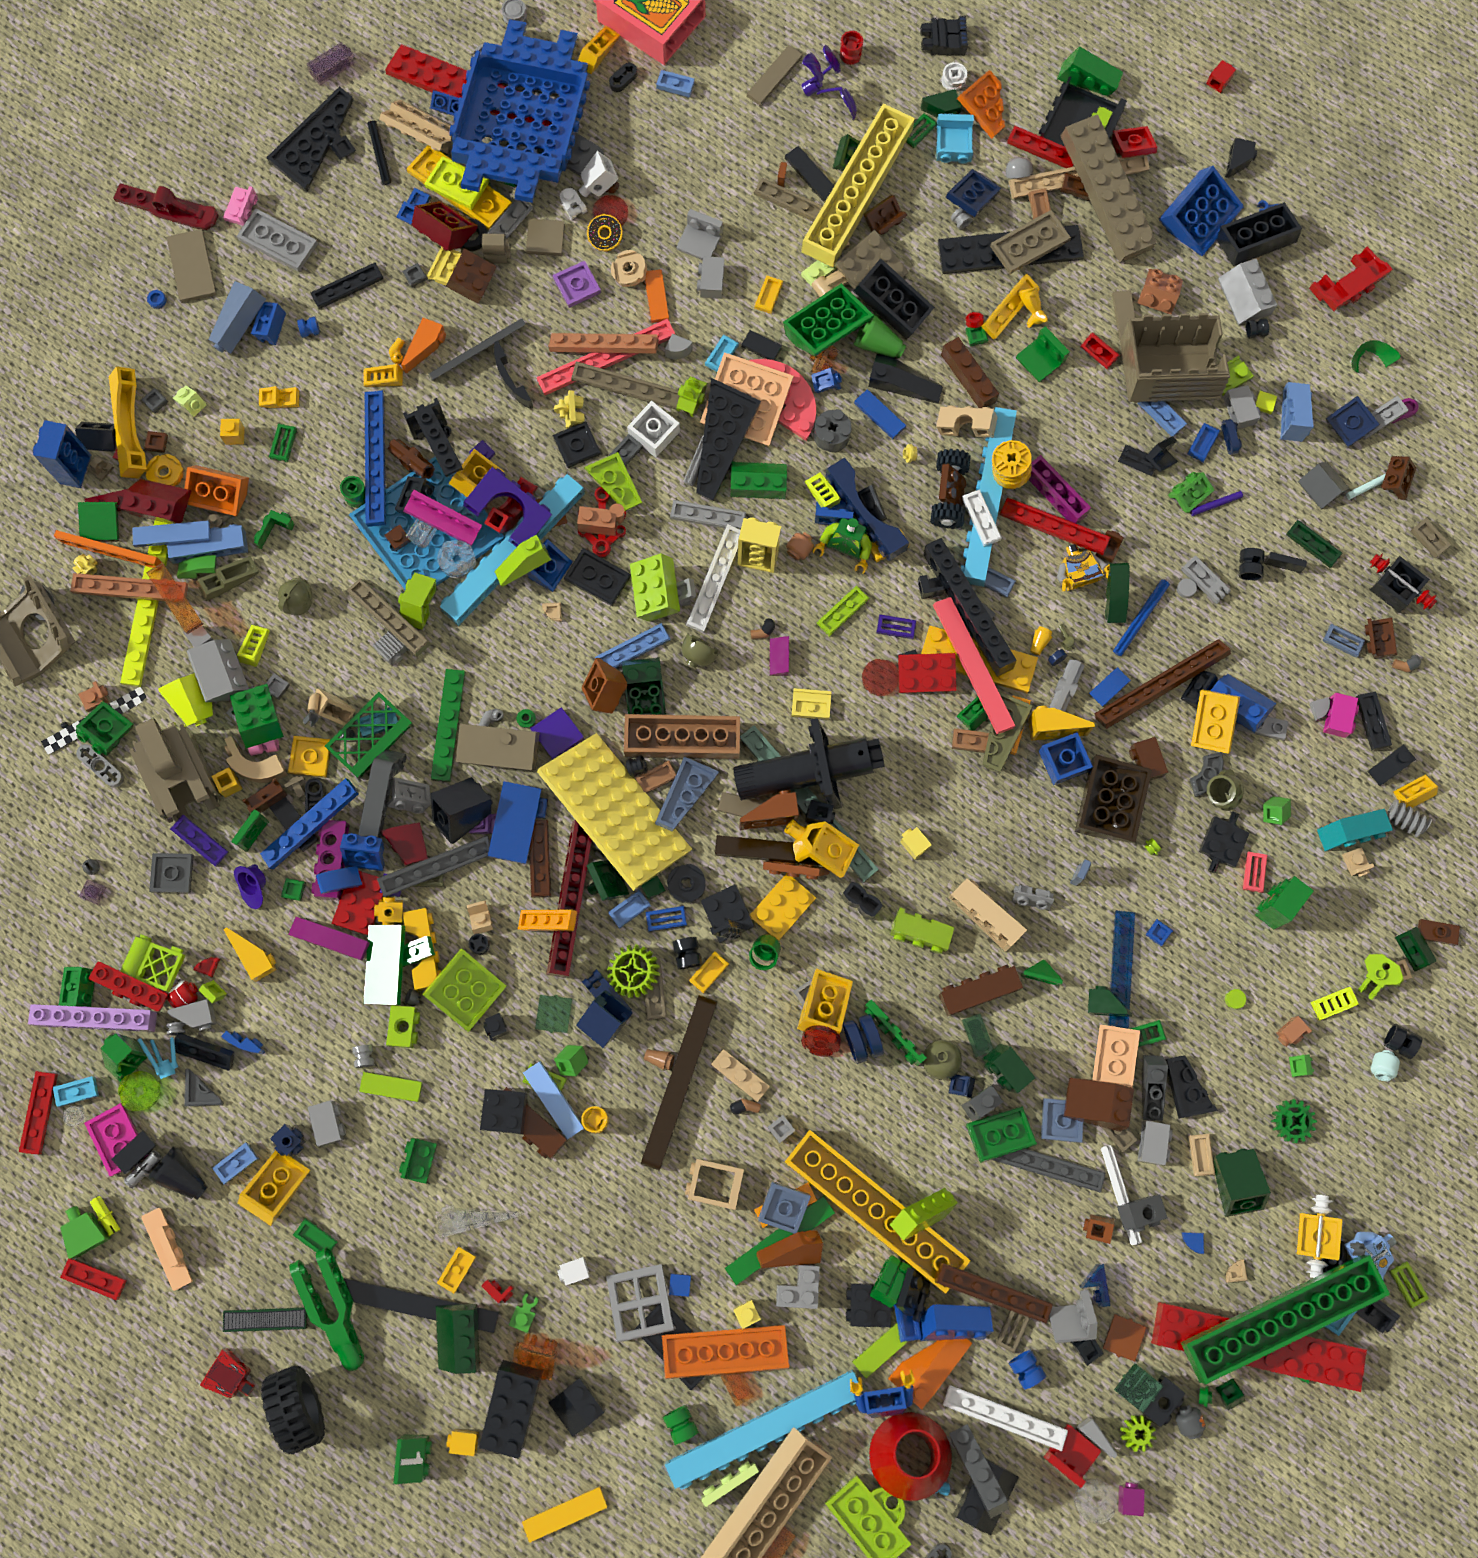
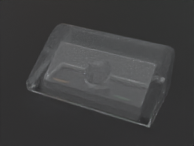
M416 519L406 537L416 546L426 548L438 529Z

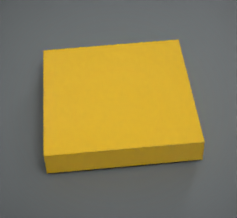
M293 736L288 774L327 778L331 752L325 745L331 739Z

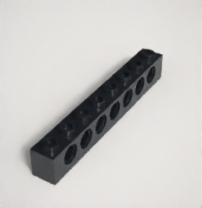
M939 538L925 545L923 555L940 584L945 587L948 597L952 598L963 622L996 676L998 677L1013 670L1017 661L943 539Z

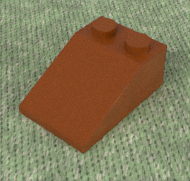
M790 790L781 791L741 817L739 823L740 831L787 825L792 819L797 822L799 812L796 792L791 793Z

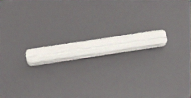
M1112 1145L1104 1146L1101 1148L1118 1206L1129 1203L1130 1201ZM1133 1229L1126 1230L1131 1245L1142 1243L1139 1232L1134 1233Z

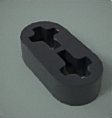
M625 63L610 77L609 85L612 91L621 92L637 77L635 64Z

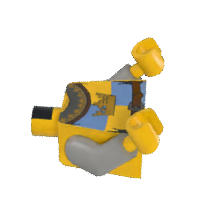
M1076 544L1066 548L1069 556L1065 557L1062 564L1059 565L1057 579L1062 585L1063 592L1066 591V588L1067 591H1071L1101 581L1104 574H1106L1108 579L1110 564L1108 565L1089 550L1079 552Z

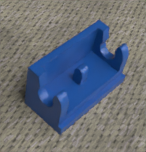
M263 303L257 313L251 332L260 342L264 343V340H267L268 343L275 346L286 316L285 311L278 303Z

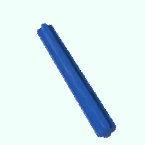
M1162 579L1114 648V654L1117 656L1123 655L1170 586L1168 581Z

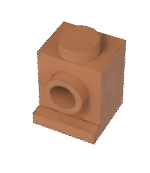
M1295 1016L1280 1028L1276 1034L1279 1036L1278 1040L1281 1044L1287 1047L1289 1044L1300 1042L1304 1038L1303 1035L1309 1034L1312 1030L1299 1016Z

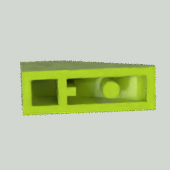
M535 535L520 543L495 570V574L500 585L503 587L550 561L551 558L545 545Z

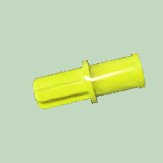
M101 1196L90 1201L92 1208L99 1218L97 1221H101L108 1236L115 1234L111 1226L115 1232L121 1230L112 1216L113 1211H109Z

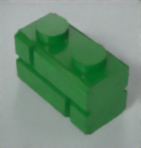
M893 1255L885 1260L870 1296L877 1301H881L887 1307H893L898 1302L907 1268H911V1266L901 1262L900 1259Z

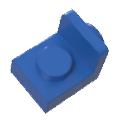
M832 368L811 375L816 393L832 388L841 389V375Z

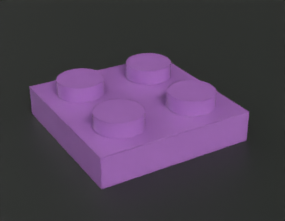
M585 261L552 275L569 308L601 293V289Z

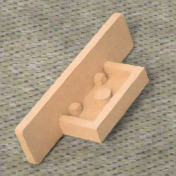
M157 1208L143 1215L141 1218L172 1290L176 1291L191 1283L193 1280L183 1259V1252L175 1241V1233L169 1227L162 1209Z

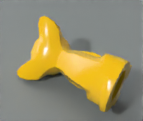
M1039 287L1019 292L1024 305L1032 313L1027 322L1028 328L1034 324L1039 325L1043 322H1048L1045 312L1041 310V301L1038 294Z

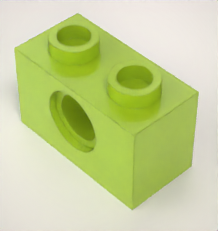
M391 1005L387 1046L413 1049V1045L417 1044L418 1032H415L416 1024L420 1022V1012H417V1008ZM403 1022H407L409 1025L406 1032H400L399 1029Z

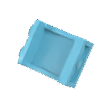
M938 114L936 161L943 163L955 161L962 164L972 161V126L974 115Z

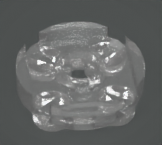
M452 540L443 543L437 555V562L440 569L447 576L461 578L474 568L476 557L469 544L461 540ZM455 555H459V557L462 558L461 560H458L457 563H454V560L452 559V557H455Z
M1101 1479L1085 1480L1086 1483L1083 1487H1078L1074 1493V1504L1077 1512L1083 1519L1091 1523L1102 1524L1109 1521L1114 1516L1117 1496L1115 1491ZM1094 1495L1101 1498L1098 1507L1090 1503Z

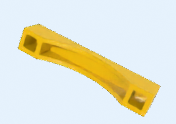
M116 366L109 375L120 477L139 479L147 468L145 452L139 444L135 427L134 410L137 386L135 369Z

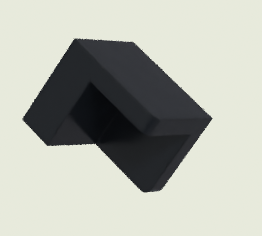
M927 575L919 576L917 583L921 599L944 594L945 587L941 586L937 577L927 579Z

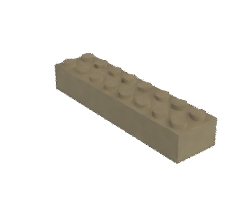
M1098 114L1067 126L1061 134V139L1078 176L1082 180L1084 189L1088 193L1090 202L1118 262L1122 263L1151 251L1157 244V241Z

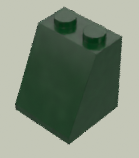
M1243 1148L1234 1153L1222 1152L1215 1156L1213 1161L1215 1177L1225 1217L1264 1210L1271 1192L1255 1149L1247 1150Z

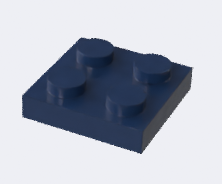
M1358 396L1326 418L1347 448L1380 426Z

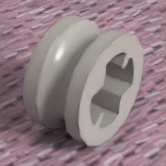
M173 1022L166 1024V1028L169 1029L167 1035L184 1034L183 1026H185V1023Z

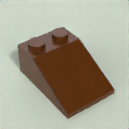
M1069 1078L1064 1117L1121 1132L1129 1128L1134 1088L1115 1083Z

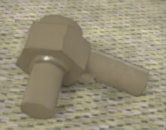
M212 514L207 517L206 521L210 522V528H221L223 522L234 516L229 514H222L220 516Z

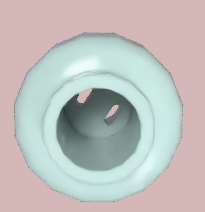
M1384 1050L1378 1052L1373 1057L1371 1072L1378 1080L1390 1081L1396 1078L1398 1074L1400 1060L1391 1051Z

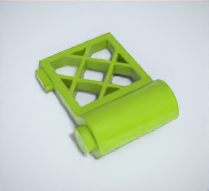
M142 934L139 938L135 936L120 971L148 985L170 992L186 955L182 954L184 950L174 946L168 949L151 942L152 938ZM155 949L160 950L161 957L154 961L152 956ZM174 955L177 956L175 964L169 967L167 959ZM163 962L165 970L157 973L155 965ZM151 968L153 976L144 979L145 971ZM167 974L168 980L166 985L163 986L160 983L159 977Z

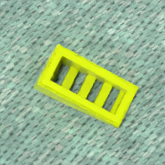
M821 472L805 481L820 507L832 508L840 503L841 498ZM818 479L821 481L814 486L811 484ZM822 485L824 486L822 489L818 491L816 490V488ZM827 490L828 493L822 496L820 495L821 493ZM831 496V498H830L829 500H827V501L824 500L825 498Z
M251 625L237 653L240 663L257 667L270 632L269 629ZM254 633H257V634H260V635H262V636H261V637H257V636H253V634H254ZM251 640L257 641L258 644L252 643Z
M1347 987L1312 1001L1311 1005L1318 1020H1322L1357 1006L1359 1003L1352 988ZM1336 996L1338 997L1342 1007H1339L1337 1000L1335 998ZM1329 999H1330L1331 1004H1332V1006H1333V1008H1334L1333 1011L1331 1010V1007H1330V1005H1329V1003H1328V1001H1327V1000H1329ZM1319 1003H1323L1327 1011L1326 1014H1324Z

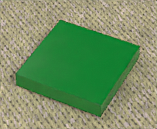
M78 502L80 537L91 540H119L117 502Z
M254 809L231 842L243 851L248 852L269 823V820Z

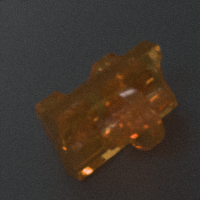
M832 345L816 356L811 355L810 360L815 362L810 372L817 373L818 371L832 368L833 365L827 362L826 358L836 359L840 350Z

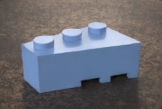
M1288 382L1283 388L1281 440L1303 442L1313 429L1310 384Z

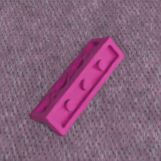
M413 490L403 511L469 546H472L482 527L481 524L416 490Z

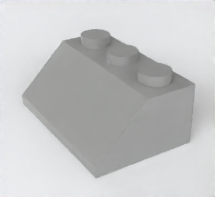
M1257 259L1241 263L1218 278L1238 326L1245 324L1249 320L1270 316L1277 307V303Z
M230 639L212 640L186 651L205 702L231 701V694L249 689Z

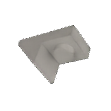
M688 578L677 583L680 606L691 605L690 599L696 597L694 579Z

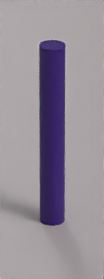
M1238 491L1195 507L1190 513L1192 516L1238 500L1243 498V493Z

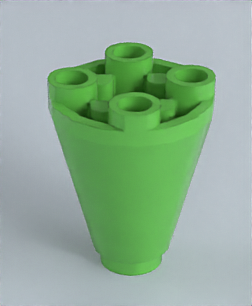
M876 315L866 322L864 327H860L856 335L857 338L853 343L854 346L860 349L893 358H900L906 348L903 341Z

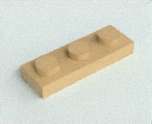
M724 1049L711 1064L756 1102L761 1099L770 1087Z

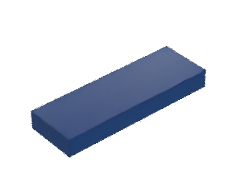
M868 389L854 401V404L890 438L894 439L906 428V425Z

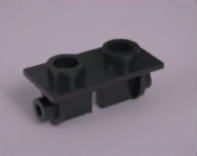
M1125 445L1118 462L1152 476L1156 469L1145 457L1147 453Z

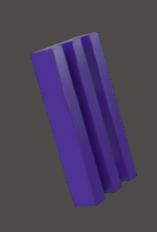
M879 614L876 634L914 639L916 620ZM882 620L910 624L912 627L882 623ZM881 627H883V628H889V629L902 630V631H908V632H911V633H905V632H899V631L886 630V629H881Z

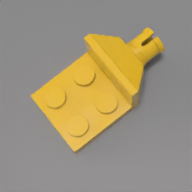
M792 819L787 824L784 832L795 839L793 848L796 861L800 862L810 857L839 878L844 877L859 844L826 821L803 827Z

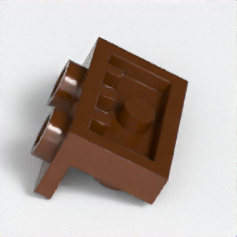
M1410 456L1391 457L1381 486L1383 490H1393L1400 500H1406L1416 471V466Z

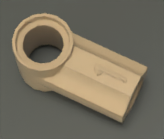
M838 270L827 277H818L813 281L812 287L817 295L821 297L842 283L845 286L849 283Z

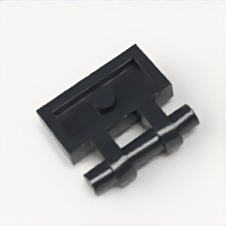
M907 1268L897 1307L905 1315L913 1316V1321L920 1322L921 1316L925 1313L926 1308L924 1305L926 1298H929L931 1292L929 1290L931 1282L923 1280L924 1277L915 1268Z

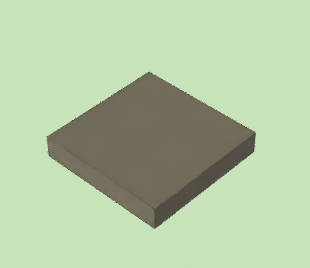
M529 219L526 254L562 256L565 222L561 220Z

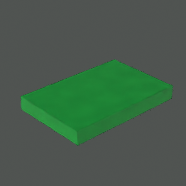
M1023 1106L966 1124L980 1163L1037 1145Z

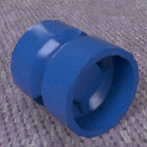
M1032 1350L1019 1354L1008 1363L1014 1374L1019 1375L1018 1381L1024 1390L1037 1385L1046 1378L1042 1367L1036 1365L1037 1359Z

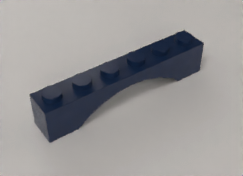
M844 457L828 467L825 479L834 487L841 498L840 500L846 503L847 510L854 512L853 514L857 518L858 523L866 527L867 535L871 542H875L879 547V553L886 557L888 561H891L907 551L909 542L899 528L879 521L862 504L856 490L855 470Z

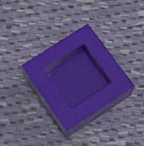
M483 440L473 448L489 460L496 455Z

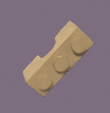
M950 405L940 407L936 427L940 435L958 436L959 430L964 424L972 423V430L976 437L993 438L998 417L994 409L989 407L973 408L966 406L960 408Z

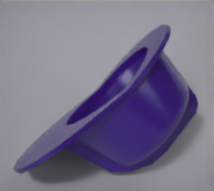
M256 864L247 868L244 866L236 867L234 877L242 899L250 908H260L263 904L262 889L266 883L265 875Z

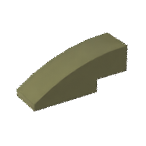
M251 556L216 568L215 573L199 578L197 586L205 601H208L251 579L259 573V570Z

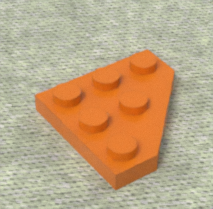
M989 70L960 94L957 99L971 115H974V119L992 139L1005 127V121L1002 120V112L1004 110L1003 99L1000 98L1001 82Z

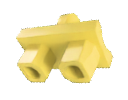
M569 390L568 396L564 397V400H559V404L554 406V412L560 414L561 419L565 418L566 429L584 422V413L575 412V408L581 409L583 407V397L574 395V391Z

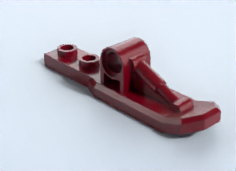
M119 183L113 197L115 202L149 211L155 217L196 229H210L216 224L219 217L214 206H206L178 198L170 189L164 186H159L156 193Z

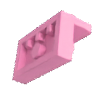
M249 186L248 190L235 187L223 217L225 221L244 226L252 214L251 209L253 205H256L258 200L253 187Z

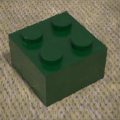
M999 1044L982 1058L986 1063L984 1065L985 1069L991 1075L994 1073L998 1078L996 1080L997 1084L1003 1090L1006 1089L1009 1092L1019 1093L1036 1078L1011 1046Z

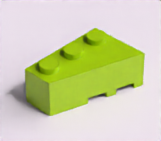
M901 907L898 909L890 933L891 936H894V940L899 942L911 941L915 947L923 948L927 946L931 948L932 952L939 954L948 951L954 927L933 919L921 918L922 915L917 913L915 915L905 913V909Z

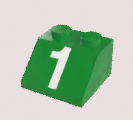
M404 1434L397 1439L393 1484L421 1483L425 1480V1477L429 1476L430 1463H427V1454L430 1455L432 1450V1441H429V1435Z

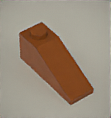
M817 1230L797 1232L758 1251L756 1256L761 1268L821 1263L823 1242Z

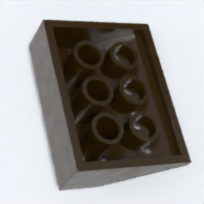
M1095 755L1091 760L1093 768L1088 772L1074 832L1092 837L1136 843L1152 769Z

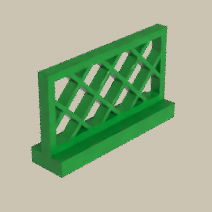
M378 692L325 747L360 779L372 767L374 758L389 749L413 723ZM380 697L385 702V710L374 711V702ZM363 713H371V724H360V716ZM374 713H385V724H374ZM388 713H396L401 719L396 724H388ZM350 727H358V738H347V730ZM360 727H371L372 738H360ZM374 727H385V735L382 738H374ZM360 740H372V748L369 751H361ZM336 741H344V752H336L331 746ZM347 741H358V751L347 752ZM347 754H358V762L353 767L347 763Z

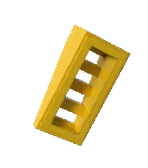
M398 364L365 368L364 387L403 386V369ZM371 373H374V381H371ZM378 373H381V380H378Z

